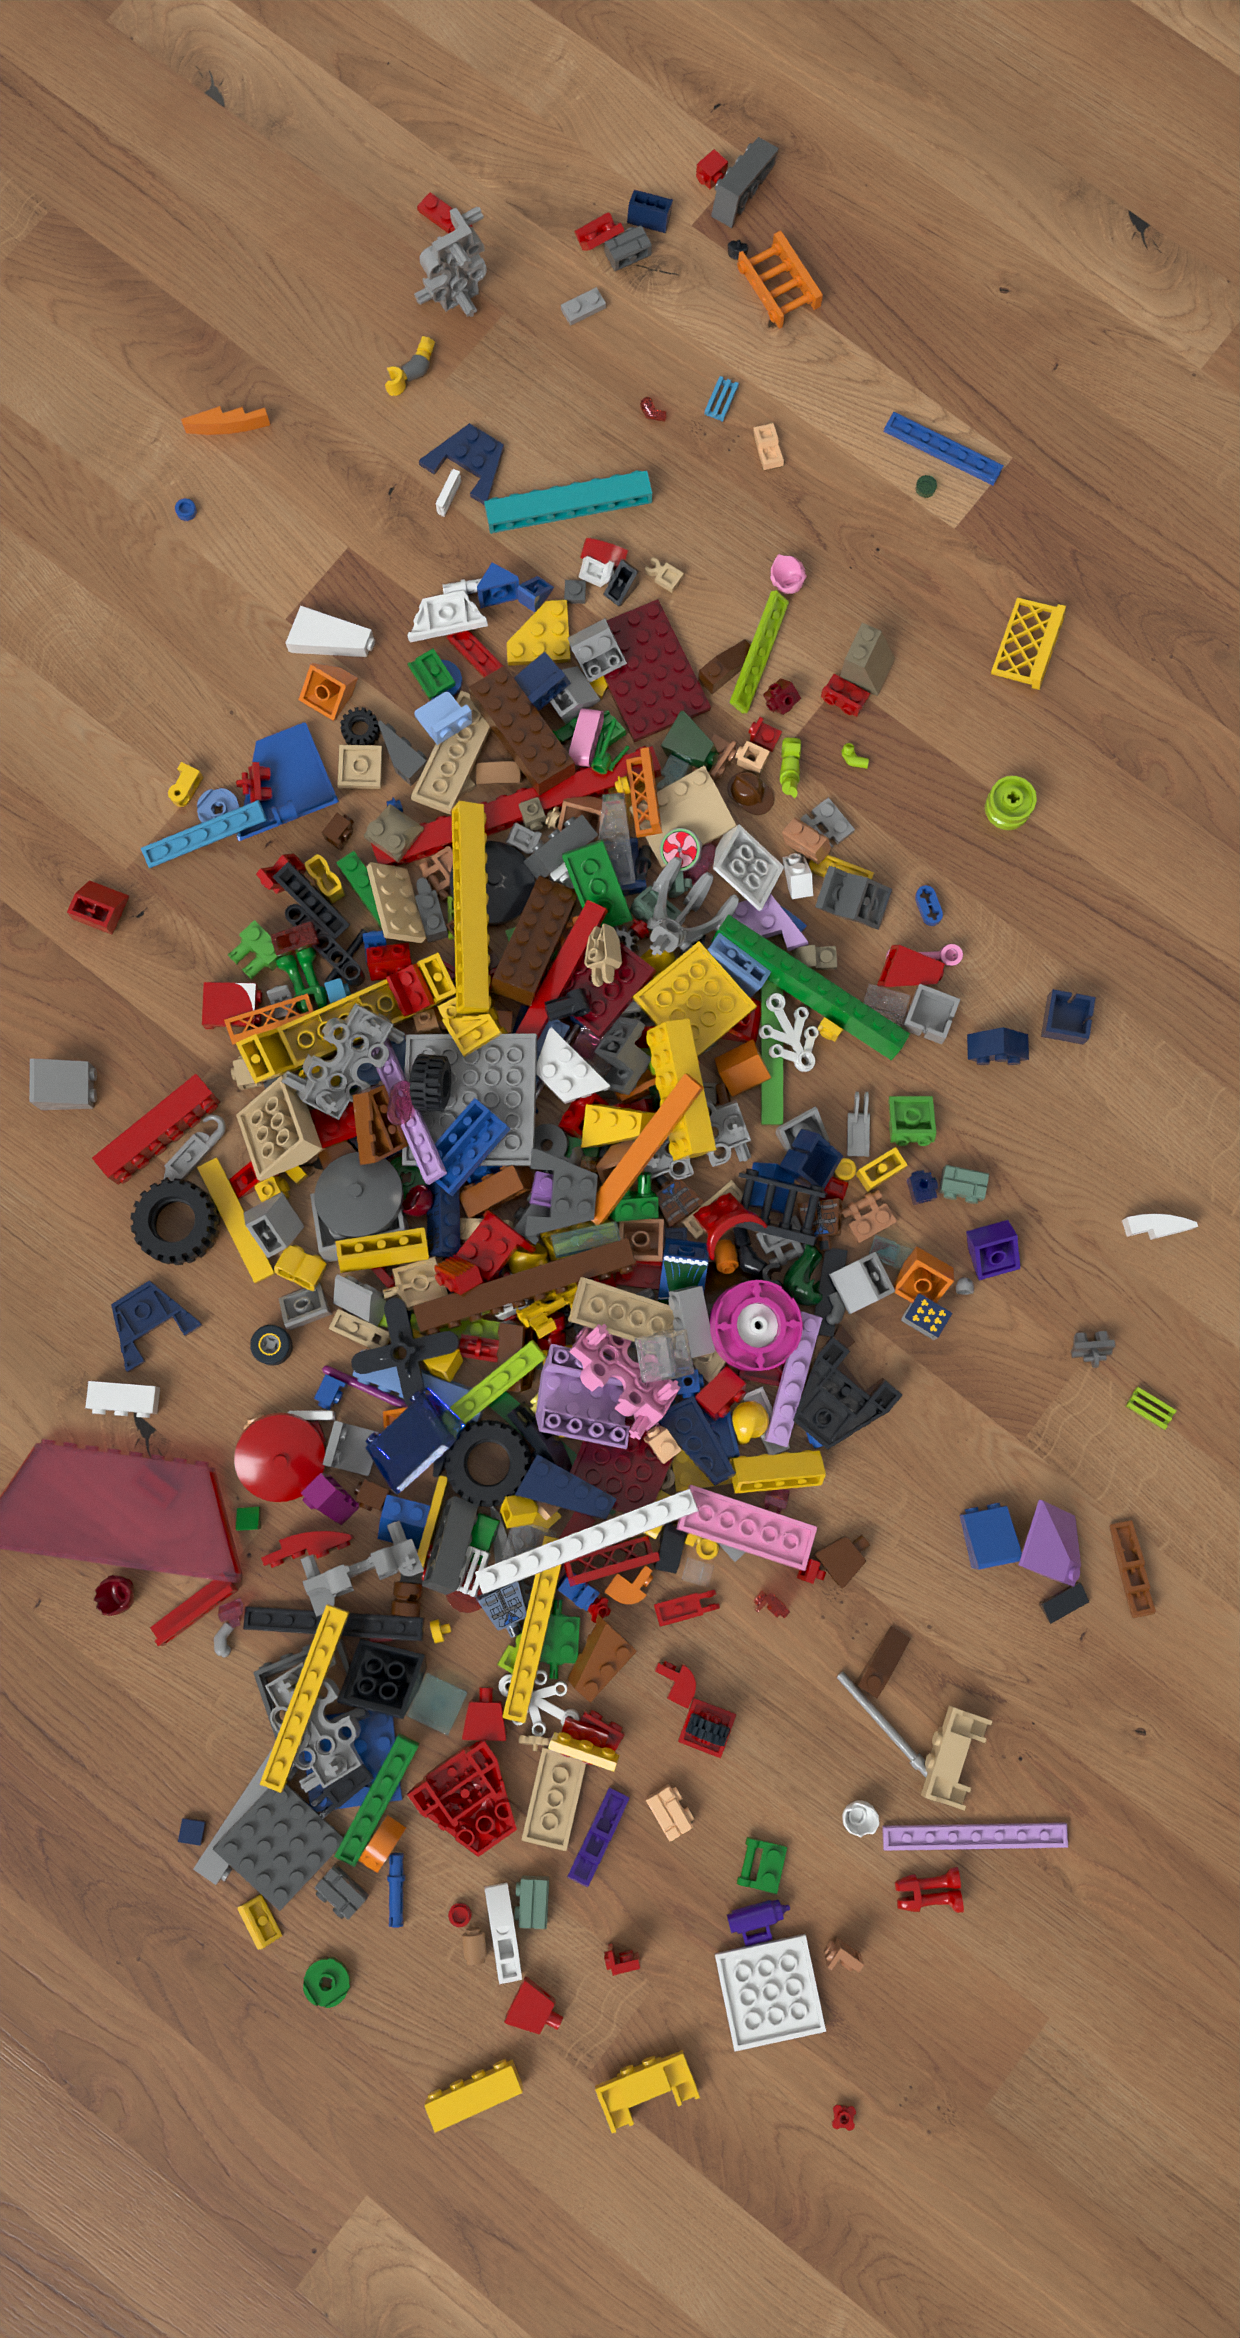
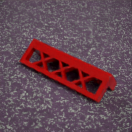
M644 1536L597 1550L566 1562L564 1566L571 1587L660 1561L658 1552L653 1553L649 1537ZM644 1542L647 1555L640 1557L632 1552L637 1543ZM616 1549L627 1553L623 1562L619 1563L611 1558ZM595 1555H600L606 1559L602 1568L598 1569L591 1565ZM579 1561L585 1567L581 1574L573 1576L570 1563ZM588 1567L593 1570V1571L586 1572L587 1569H588Z
M223 1572L150 1627L157 1638L155 1640L157 1646L167 1645L239 1591L227 1573Z

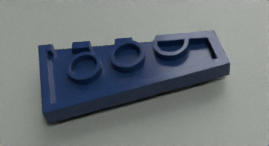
M539 1455L534 1459L515 1496L532 1499L606 1520L617 1500Z

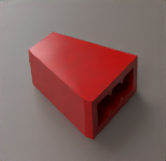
M892 945L877 986L898 987L938 984V981L944 975L943 968L945 964L902 945Z

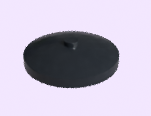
M486 841L485 853H487V863L485 865V873L488 874L486 893H488L489 897L488 904L486 905L487 914L489 915L488 925H502L521 916L535 886V878L524 864L526 858L517 849L502 842ZM452 865L449 876V890L454 901Z

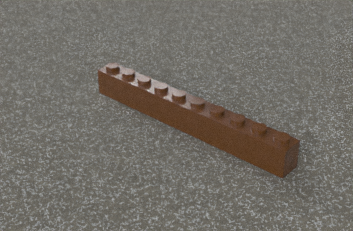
M625 1238L480 1284L461 1296L457 1293H452L415 1305L413 1309L420 1332L423 1334L427 1333L428 1336L440 1333V1329L445 1327L449 1329L460 1327L463 1321L470 1320V1322L482 1320L485 1314L491 1313L492 1316L505 1312L504 1308L513 1306V1309L526 1305V1301L532 1299L535 1302L548 1298V1294L554 1292L556 1295L569 1292L568 1288L576 1285L578 1287L580 1277L605 1281L612 1278L611 1274L620 1272L622 1275L632 1272L633 1267H636L637 1264L629 1239Z

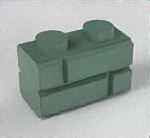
M945 1165L942 1170L938 1192L944 1194L943 1197L956 1200L957 1197L965 1198L967 1203L978 1204V1201L982 1202L985 1199L989 1173Z
M523 1875L521 1882H516V1896L520 1897V1906H515L514 1921H519V1928L547 1929L549 1877Z

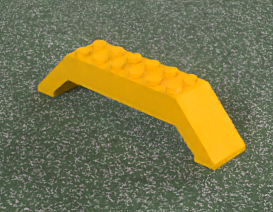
M439 953L417 962L435 1004L420 1012L426 1011L456 994V989ZM385 979L278 1028L252 1035L237 1042L236 1045L254 1083L257 1084L281 1076L287 1071L293 1072L303 1068L308 1054L322 1059L336 1053V1045L329 1043L323 1038L324 1033L322 1030L332 1018L344 1020L351 1012L355 1003L377 1015L380 1013L386 1016L394 1024L393 1026L413 1018L415 1014L403 1016L398 1008L394 994L389 988V983ZM342 1027L336 1028L333 1034L339 1035L343 1030ZM357 1037L353 1040L352 1045L364 1039Z

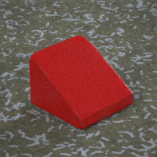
M831 1177L823 1190L829 1192L828 1196L825 1198L820 1197V1201L837 1198L843 1201L849 1183Z

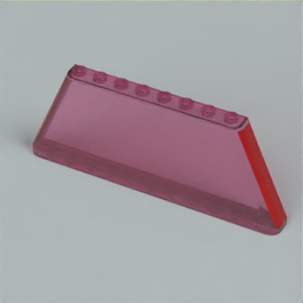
M42 1439L41 1443L34 1445L0 1496V1549L226 1582L241 1583L242 1570L215 1468L209 1467V1462L196 1461L195 1465L186 1464L187 1459L173 1458V1462L164 1461L165 1456L152 1454L151 1459L142 1458L143 1453L130 1451L128 1456L121 1455V1450L108 1448L107 1452H100L99 1447L86 1445L85 1449H78L75 1443L64 1442L63 1446H57L54 1440Z

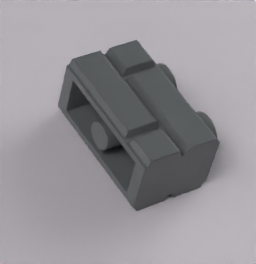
M642 225L636 228L630 227L625 233L619 236L616 235L604 242L605 255L614 271L651 256L652 245Z
M336 1863L314 1887L317 1890V1897L324 1903L327 1901L334 1906L333 1912L339 1918L343 1919L345 1917L347 1920L352 1917L369 1896Z

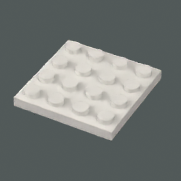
M805 1934L715 1953L734 2051L826 2032Z

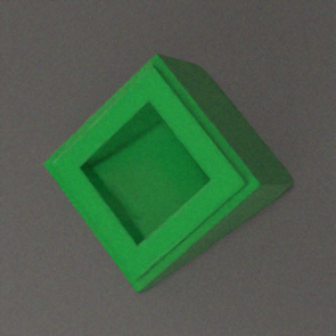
M260 1507L237 1508L236 1531L261 1529Z

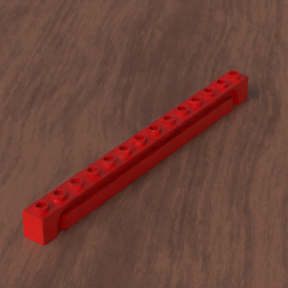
M643 746L636 749L633 753H626L615 765L613 771L608 770L606 774L598 773L592 767H582L576 770L573 776L541 795L536 792L534 787L529 789L521 788L515 794L509 796L501 795L489 803H478L484 804V813H486L484 833L490 836L512 828L514 823L522 825L523 817L519 809V803L536 797L539 798L546 816L556 806L561 811L564 799L584 796L600 798L617 792L615 782L618 781V776L621 778L627 776L628 778L626 759L641 757L640 749L647 747ZM651 746L649 750L653 759L655 778L661 776V767L654 748ZM642 764L632 765V770L640 774L643 766ZM446 815L440 816L428 824L426 822L420 823L419 825L424 827V831L399 862L371 843L377 862L397 867L404 863L409 864L435 855L447 846H450L452 849V815L448 817Z

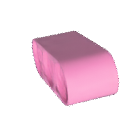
M581 708L569 749V755L575 762V765L591 767L603 726V711Z

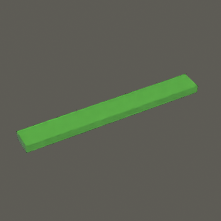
M767 979L761 987V1027L770 1025L773 1029L783 1032V1028L775 1013L766 1006L767 998L774 993H779L783 996V989ZM772 1000V1005L776 1007V1002ZM764 1028V1034L769 1035V1031ZM761 1038V1056L771 1076V1079L761 1083V1125H783V1058H772L769 1055V1048L771 1046L779 1044L783 1047V1042L773 1038ZM774 1048V1053L776 1055L779 1054V1051L777 1048Z

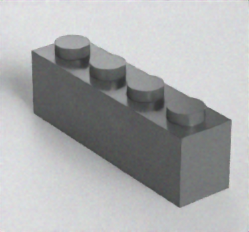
M456 1496L445 1501L422 1586L445 1595L458 1589L461 1583L460 1572L467 1560V1556H465L466 1550L472 1541L471 1531L478 1519V1505H474Z

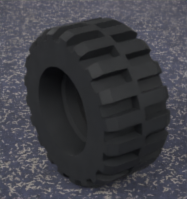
M175 1178L174 1181L164 1179L161 1180V1184L153 1183L150 1185L151 1189L148 1192L144 1190L140 1194L142 1196L139 1202L135 1201L133 1205L136 1210L135 1213H131L130 1219L133 1221V1225L130 1227L131 1232L135 1234V1242L141 1246V1250L146 1254L169 1265H183L184 1262H195V1258L198 1256L202 1258L206 1254L205 1250L208 1247L212 1248L214 1245L212 1241L219 1234L217 1225H220V1218L217 1216L218 1209L213 1203V1199L194 1183L186 1182L182 1179ZM175 1202L185 1203L192 1208L195 1215L192 1231L187 1237L178 1242L165 1241L159 1236L156 1228L160 1212L169 1204Z
M482 1420L462 1428L457 1436L453 1437L450 1442L451 1445L446 1452L445 1469L447 1471V1479L451 1483L453 1490L462 1499L478 1506H499L503 1504L505 1497L516 1494L532 1465V1457L525 1439L514 1428L500 1421ZM485 1442H494L501 1445L508 1453L510 1459L507 1475L503 1480L493 1485H484L472 1478L468 1470V1457L471 1451L477 1445Z

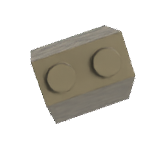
M861 624L844 660L840 675L841 678L878 696L895 660L882 631L867 624Z

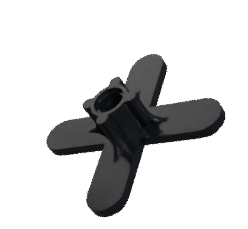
M391 1298L384 1306L391 1345L356 1353L352 1358L351 1366L359 1374L397 1367L405 1404L411 1408H419L423 1406L427 1399L419 1361L455 1352L460 1345V1340L451 1331L414 1339L405 1301L400 1298ZM401 1347L406 1349L407 1354L404 1359H401L399 1356V1349Z

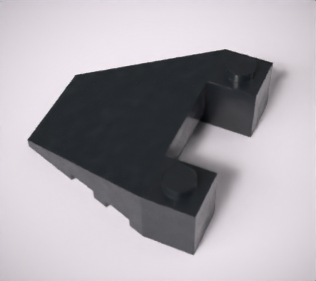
M831 1336L818 1352L793 1418L797 1425L827 1450L861 1428L866 1427L874 1420L887 1414L903 1396L886 1379H883L873 1393L869 1395L837 1369L850 1350L834 1336Z

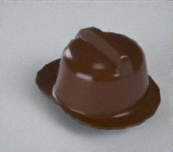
M740 772L731 777L728 782L727 790L729 796L748 813L759 816L766 814L774 804L773 792L755 774Z

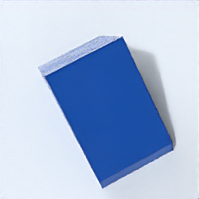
M536 576L518 586V602L535 613L553 591L554 587L539 576Z

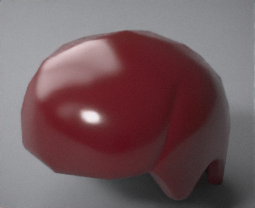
M421 1184L411 1188L402 1204L405 1210H402L404 1213L420 1217L431 1209L433 1195L428 1186Z

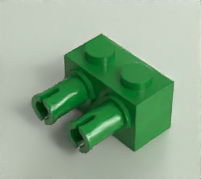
M641 1172L638 1176V1191L630 1192L629 1188L610 1214L615 1222L658 1218V1196L651 1190V1172H644V1175Z

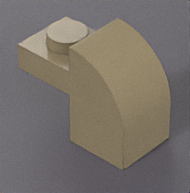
M808 945L796 948L791 952V956L814 971L837 969L836 946L815 947V945Z

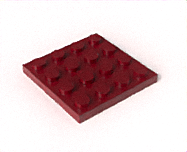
M621 942L622 964L618 969L614 970L613 982L606 983L603 981V985L598 987L593 984L591 979L592 969L584 964L585 952L562 995L564 997L568 992L579 988L585 990L591 1012L574 1018L600 1039L634 1000L633 996L646 986L657 973L652 966ZM548 972L545 974V976H544V978H543V980H542V983H543L544 979L546 978Z
M625 1417V1425L630 1426V1430L635 1421ZM645 1430L639 1440L636 1437L634 1439L631 1438V1433H629L627 1449L583 1441L570 1473L616 1498L617 1500L612 1510L626 1514L657 1501L674 1457L664 1464L661 1463L650 1445L643 1439L647 1436L648 1432Z

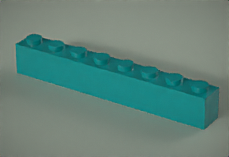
M637 470L626 475L616 474L610 478H595L588 482H574L567 486H553L550 489L532 490L525 494L515 493L504 498L494 497L484 501L489 531L492 534L652 503V490L648 472Z

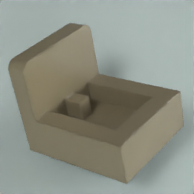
M538 797L519 803L525 828L531 831H538L546 825V817Z

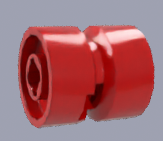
M555 1311L547 1316V1318L554 1320L557 1329L540 1339L537 1336V1345L540 1349L549 1350L551 1344L566 1346V1334L563 1331L565 1328V1314Z

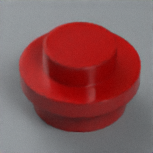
M465 1903L454 1904L448 1913L449 1921L455 1927L466 1926L472 1916L471 1909Z

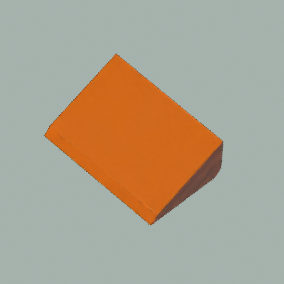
M753 1039L714 1058L719 1075L732 1097L771 1079L770 1073Z

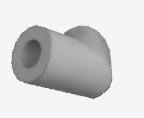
M225 1621L214 1636V1651L223 1658L231 1653V1648L227 1645V1637L234 1630V1627L227 1621Z

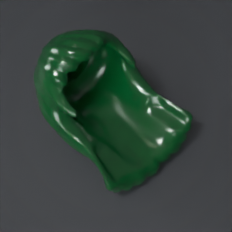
M805 1245L804 1254L788 1268L783 1280L784 1291L791 1298H794L796 1303L803 1306L816 1305L823 1298L822 1294L818 1291L820 1281L814 1284L815 1280H811L813 1271L823 1258L822 1254L813 1245Z

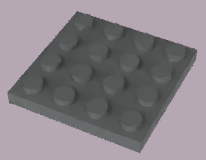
M286 1783L282 1793L269 1788L216 1843L213 1850L272 1905L281 1911L338 1850L344 1837L324 1818L322 1819L320 1814Z

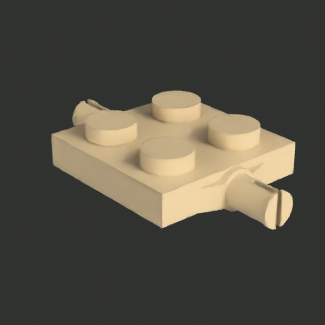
M435 1257L392 1269L395 1287L383 1289L384 1298L398 1295L400 1299L405 1301L409 1311L413 1310L415 1305L448 1295L446 1287L440 1286L434 1275L436 1272L434 1266L437 1265Z

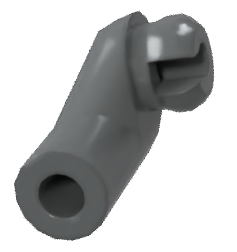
M837 1291L828 1296L833 1306L831 1313L826 1316V1320L830 1325L839 1324L846 1310Z

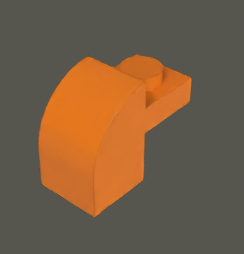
M644 1565L633 1583L617 1573L604 1592L622 1604L638 1603L647 1595L640 1588L642 1586L646 1588L653 1579L651 1572L653 1570Z
M387 1815L359 1858V1861L378 1873L406 1830V1827Z

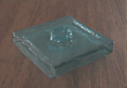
M426 1673L407 1716L449 1735L468 1692Z

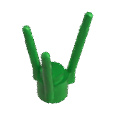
M615 718L612 720L602 750L604 733H600L595 755L591 763L592 769L601 774H606L608 770L612 772L615 765L630 748L626 746L613 761L611 760L612 756L606 752L617 722Z

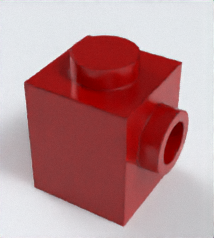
M713 149L697 163V180L702 185L712 189L720 178L723 179L728 170V161Z

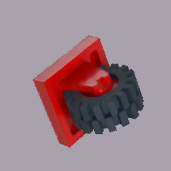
M693 1697L678 1742L721 1759L737 1714Z

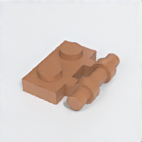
M447 846L431 857L435 863L433 866L429 867L426 862L419 866L423 872V877L429 880L433 886V891L436 890L437 896L439 895L442 901L447 900V896H449L446 889L449 888V876L453 865V850L450 846ZM438 872H441L446 879L441 883L435 876Z
M879 1190L872 1194L870 1192L865 1194L863 1199L856 1203H849L847 1208L842 1210L844 1219L852 1215L855 1220L847 1226L858 1244L897 1222L887 1203L879 1207L876 1204V1201L882 1198ZM869 1206L871 1212L861 1217L859 1210Z

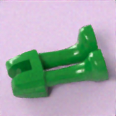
M314 948L303 949L296 954L309 986L307 989H305L294 955L283 956L276 960L277 967L287 972L296 993L293 998L305 994H314L315 1002L319 1009L327 1006L326 989L319 985L313 967V961L316 958ZM305 1000L296 1002V1006L301 1013L309 1012Z

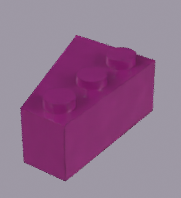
M320 1473L301 1492L304 1496L303 1502L310 1509H317L340 1525H343L360 1508L352 1496L330 1474Z

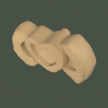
M520 1735L518 1741L520 1744L533 1745V1751H537L538 1745L549 1747L551 1738Z

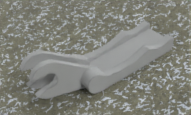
M856 1092L854 1097V1113H848L847 1156L869 1157L870 1113H868V1092L864 1094L863 1113H858L859 1092Z

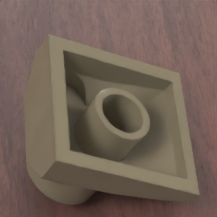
M389 804L379 817L368 825L367 831L363 836L370 843L399 862L424 831V827Z

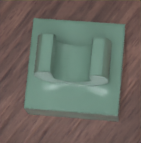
M683 871L678 872L670 891H668L669 898H677L682 893L688 891V888H692V879H683Z

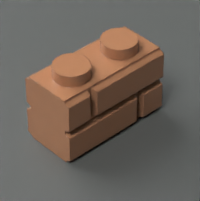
M796 817L791 820L782 832L786 845L817 865L831 851L829 838L819 834L818 831Z

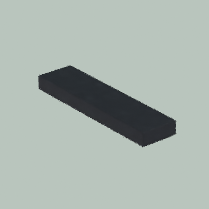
M832 1248L824 1252L818 1288L823 1298L820 1303L816 1304L814 1312L815 1316L822 1318L818 1335L834 1336L835 1324L830 1325L826 1320V1316L833 1309L828 1296L837 1292V1289L829 1274L845 1267L847 1250Z

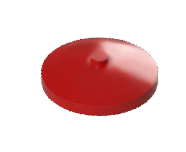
M290 1413L268 1414L253 1421L240 1435L234 1456L236 1473L243 1486L256 1497L270 1502L292 1501L302 1497L301 1492L320 1473H323L325 1467L323 1465L325 1447L319 1432L304 1418Z

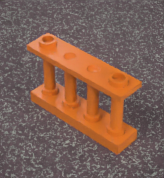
M781 230L774 234L772 247L752 258L747 259L743 251L739 252L737 263L739 272L745 275L767 309L770 320L776 323L779 329L783 327L784 315L803 304H810L814 310L821 307L823 294ZM774 255L780 257L782 260L781 264L760 275L753 268V266ZM784 271L789 272L793 277L790 281L771 291H768L764 285L765 281ZM795 287L801 289L802 296L780 308L774 298Z

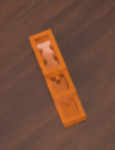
M219 406L181 419L186 433L201 435L233 434L270 425L265 407L245 414L243 407L222 413Z

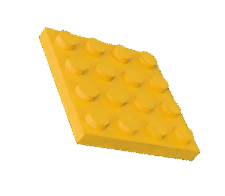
M699 941L633 996L634 1001L656 1026L666 1021L689 1018L697 1057L756 1008V1004Z

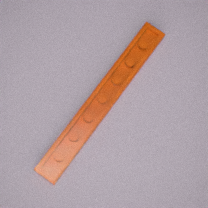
M688 1073L683 1075L596 1193L594 1219L591 1221L598 1227L603 1225L704 1089Z

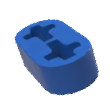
M927 885L921 886L915 894V901L924 923L928 926H936L943 917V911L934 889ZM923 892L930 894L928 898L929 904H927L925 898L920 897ZM929 908H931L933 914L937 913L935 920L932 917L928 918Z

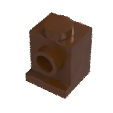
M336 813L322 831V835L326 841L342 851L344 848L342 843L343 841H348L353 833L352 825L355 822L345 814L341 816L339 813Z

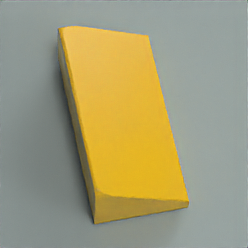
M262 1894L237 1907L258 1950L265 1948L283 1936Z

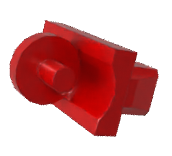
M252 762V766L248 767V773L243 772L242 779L236 781V786L243 788L244 795L249 794L250 788L251 803L257 800L260 802L269 801L272 798L271 787H261L260 782L270 780V768L259 766V762Z
M461 1334L459 1350L462 1357L498 1363L497 1350L499 1348V1340Z

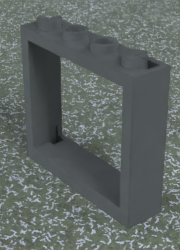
M340 1637L336 1649H338L347 1675L351 1660L344 1641ZM311 1644L301 1648L302 1652L283 1655L280 1657V1661L274 1664L272 1662L264 1663L263 1666L259 1667V1670L253 1672L269 1721L270 1714L276 1705L265 1687L269 1684L267 1678L305 1662ZM356 1708L328 1721L338 1722L348 1715L351 1718L355 1716L357 1721H361L370 1717L368 1710ZM271 1724L276 1739L278 1736V1732L275 1731L273 1725Z

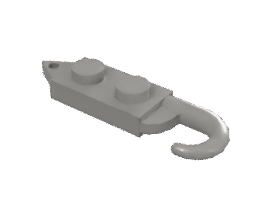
M211 1114L203 1119V1122L215 1120L218 1123L217 1130L211 1136L203 1132L193 1134L164 1166L166 1168L164 1179L169 1178L170 1181H174L175 1178L184 1180L225 1133L226 1124L222 1117Z

